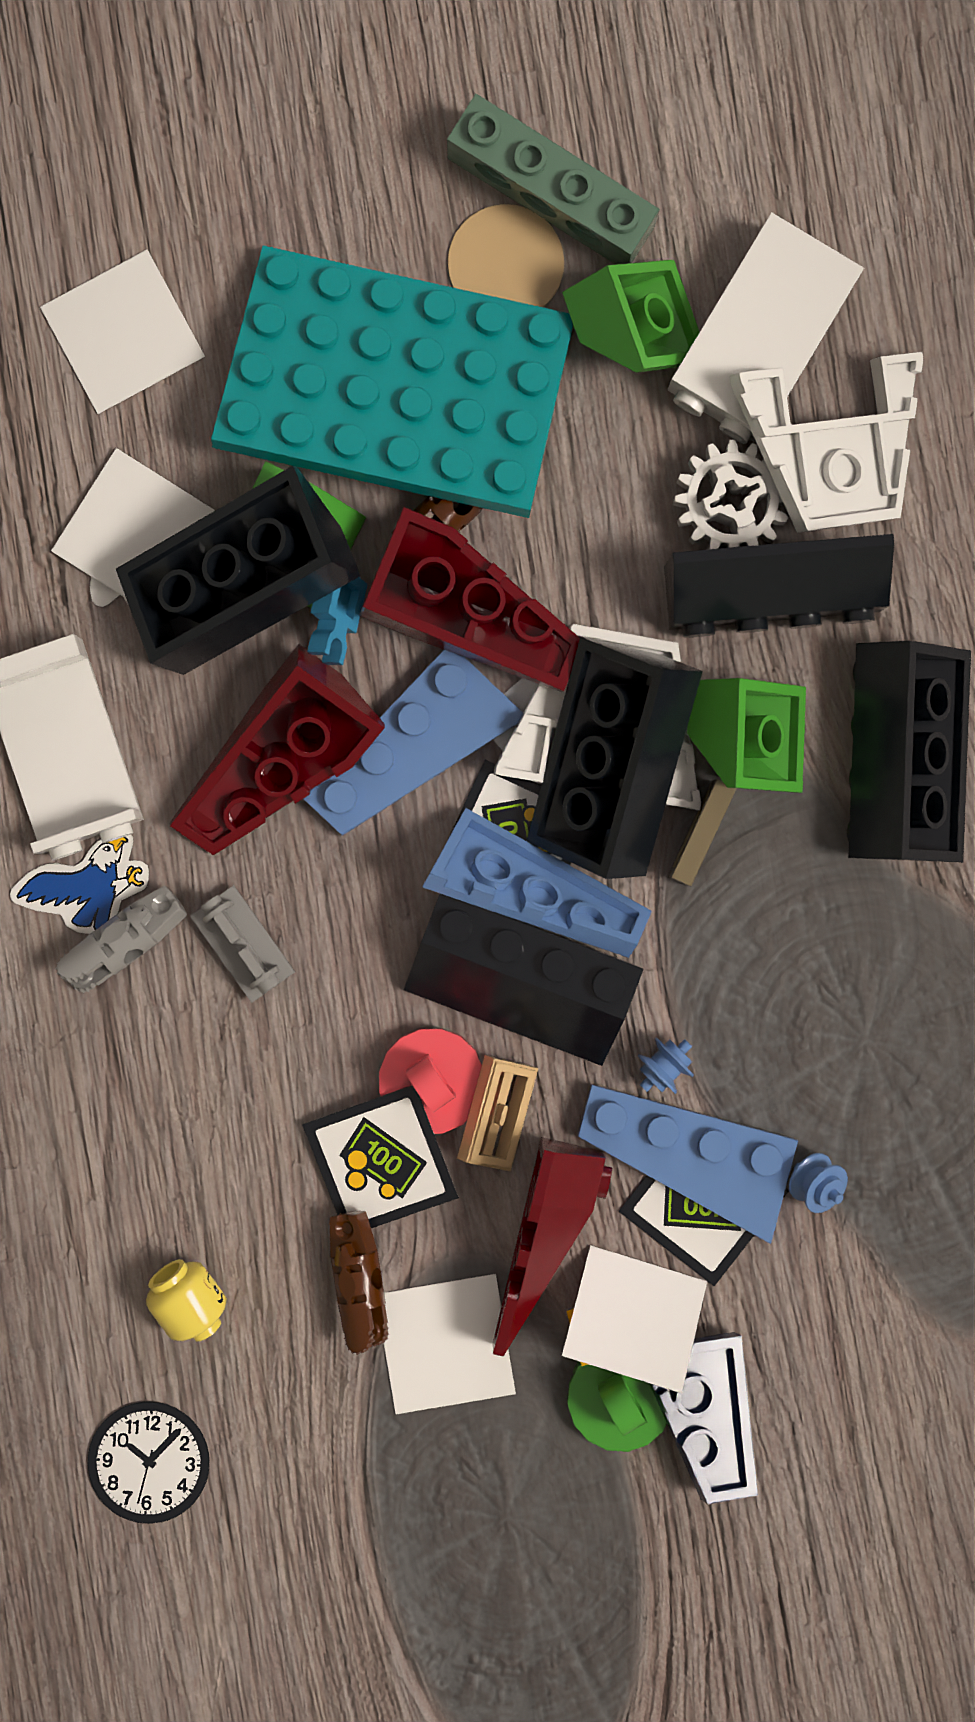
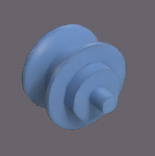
M656 1037L655 1042L658 1051L651 1058L641 1054L638 1055L645 1063L640 1070L646 1076L639 1085L646 1092L655 1085L661 1092L669 1087L676 1094L677 1089L674 1080L681 1073L691 1077L694 1076L687 1068L692 1061L685 1055L692 1046L685 1039L676 1046L670 1039L663 1044Z
M814 1153L794 1166L789 1182V1191L796 1200L805 1201L806 1207L811 1212L822 1213L831 1209L835 1204L842 1202L848 1176L845 1169L841 1166L832 1165L828 1156L823 1153Z

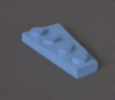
M443 650L380 717L385 724V728L356 764L338 777L334 775L310 791V795L305 797L304 800L343 836L466 756L485 746L510 728L516 726L523 712L465 657Z
M467 808L462 813L422 886L428 890L627 958L630 957L638 945L652 912L648 908Z
M594 1084L590 1085L577 1133L578 1137L771 1244L798 1140Z

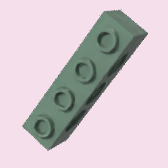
M476 93L447 138L448 160L544 218L550 224L614 264L633 263L656 225L660 211L658 207Z

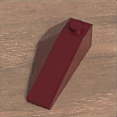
M403 507L359 616L413 639L564 692L571 674L580 637L536 599L530 598L506 577L507 574L494 562L491 564L468 544V540L456 529Z
M298 644L264 687L170 822V827L210 854L215 855L264 824L267 817L292 801L296 804L310 795L311 789L334 775L338 777L351 769L383 731L385 724L341 673L330 665L322 663L320 658L309 654L306 648Z
M541 1137L492 1343L494 1355H505L592 1214L596 1198L606 1199L612 1176V1167L604 1166L606 1157L603 1151Z

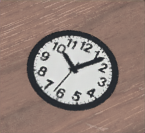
M160 1402L133 1403L112 1413L97 1429L88 1452L89 1478L98 1498L116 1515L137 1523H160L184 1513L202 1493L209 1474V1451L199 1427L181 1410Z

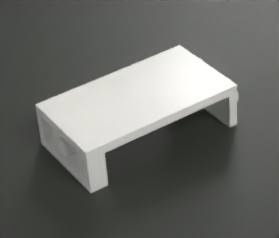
M771 212L673 376L668 391L676 395L673 399L675 404L692 415L700 417L704 412L721 422L719 429L737 442L747 444L748 440H751L757 444L731 387L729 376L739 372L783 368L786 395L788 396L864 267Z
M72 634L1 658L0 734L37 841L30 843L33 854L49 852L51 859L57 860L83 851L80 841L100 835L102 842L106 843L133 834L131 824L144 819L83 640Z

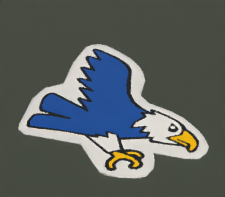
M131 834L103 843L100 839L90 848L83 861L75 866L53 863L30 871L11 889L10 898L15 904L35 911L59 914L62 916L67 927L79 933L91 934L118 914L121 900L139 893L147 887L149 869L148 865L142 861H129L133 846V836Z

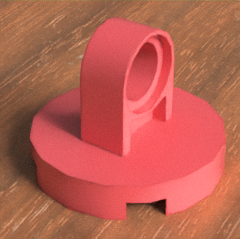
M419 1028L401 1036L387 1051L379 1071L380 1096L413 1085L420 1096L434 1134H443L462 1126L467 1121L482 1063L476 1049L461 1035L442 1028Z

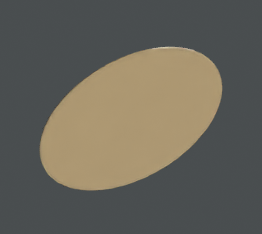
M511 204L490 206L470 216L453 237L448 254L450 280L454 288L544 307L556 294L563 277V248L553 227L544 218L528 208Z

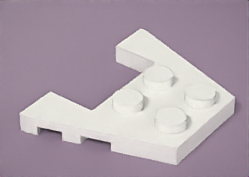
M922 352L881 356L870 360L877 415L792 425L790 423L783 368L739 372L729 376L731 387L797 533L901 518L910 450L905 449L909 419L915 418L918 399L913 397L915 376L922 372Z
M572 624L569 627L579 637H590L661 654L681 662L679 645L676 642ZM541 684L538 685L500 755L493 774L543 783L552 728L557 727L567 685L564 692ZM687 730L666 805L700 810L701 798L700 791L697 790L694 749Z

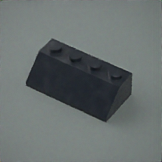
M295 466L289 467L116 568L150 664L182 675L361 576L342 528L299 468Z
M884 534L673 552L664 566L669 630L682 629L684 638L715 635L714 626L736 624V633H752L768 630V621L789 620V628L791 629L821 626V617L842 615L843 624L875 621L874 612H881L889 607L894 535Z
M580 637L527 842L605 879L646 876L703 671L661 654L590 637Z
M916 641L856 643V661L853 666V678L855 681L854 715L851 720L853 735L852 768L849 773L851 799L850 821L847 827V838L849 841L848 858L963 863L971 650Z
M439 894L404 991L602 1066L625 1020L644 969L525 922Z

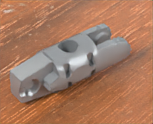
M163 886L127 906L89 934L86 939L72 948L68 954H64L60 961L56 963V974L64 981L70 982L78 992H89L96 985L99 986L112 975H116L158 944L187 916V913L173 892L166 886Z

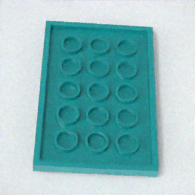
M263 245L211 437L212 447L529 518L572 335L573 322L571 316L566 312Z

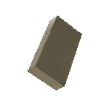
M718 779L711 781L701 802L700 810L697 811L667 875L668 878L683 885L692 886L737 788H727Z

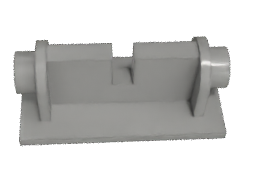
M234 885L222 894L210 899L201 906V909L190 916L251 1003L295 973V970Z

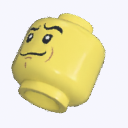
M178 1259L165 1265L150 1279L148 1284L150 1291L146 1298V1305L169 1338L176 1341H185L193 1338L198 1342L210 1337L220 1327L221 1320L219 1317L225 1310L227 1299L201 1263H185L183 1260Z

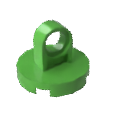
M580 1361L577 1362L569 1381L567 1404L575 1427L589 1442L607 1451L629 1452L648 1445L664 1431L667 1422L649 1383L593 1365L581 1366Z

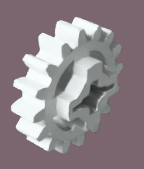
M729 440L725 453L720 454L718 448L712 443L706 448L707 461L704 462L694 455L690 458L688 465L694 473L693 476L689 474L679 475L676 483L686 489L687 492L676 495L673 499V505L686 508L687 512L678 519L677 524L679 527L692 524L695 529L689 539L692 545L704 538L709 541L707 550L718 549L720 546L726 548L742 545L755 546L758 545L757 538L759 537L770 544L777 537L770 525L783 526L787 522L788 516L778 510V506H783L784 503L764 459L760 461L755 458L757 444L752 443L745 453L738 452L736 440ZM733 466L745 468L756 476L748 478L738 474ZM709 474V482L712 486L711 494L697 503L699 484ZM727 488L732 495L749 493L738 506V511L735 510L732 504L725 506L721 504L715 507L726 493ZM767 497L765 515L760 524L756 526L754 523L756 519L752 510L756 502ZM716 521L729 526L732 534L719 532L707 523Z

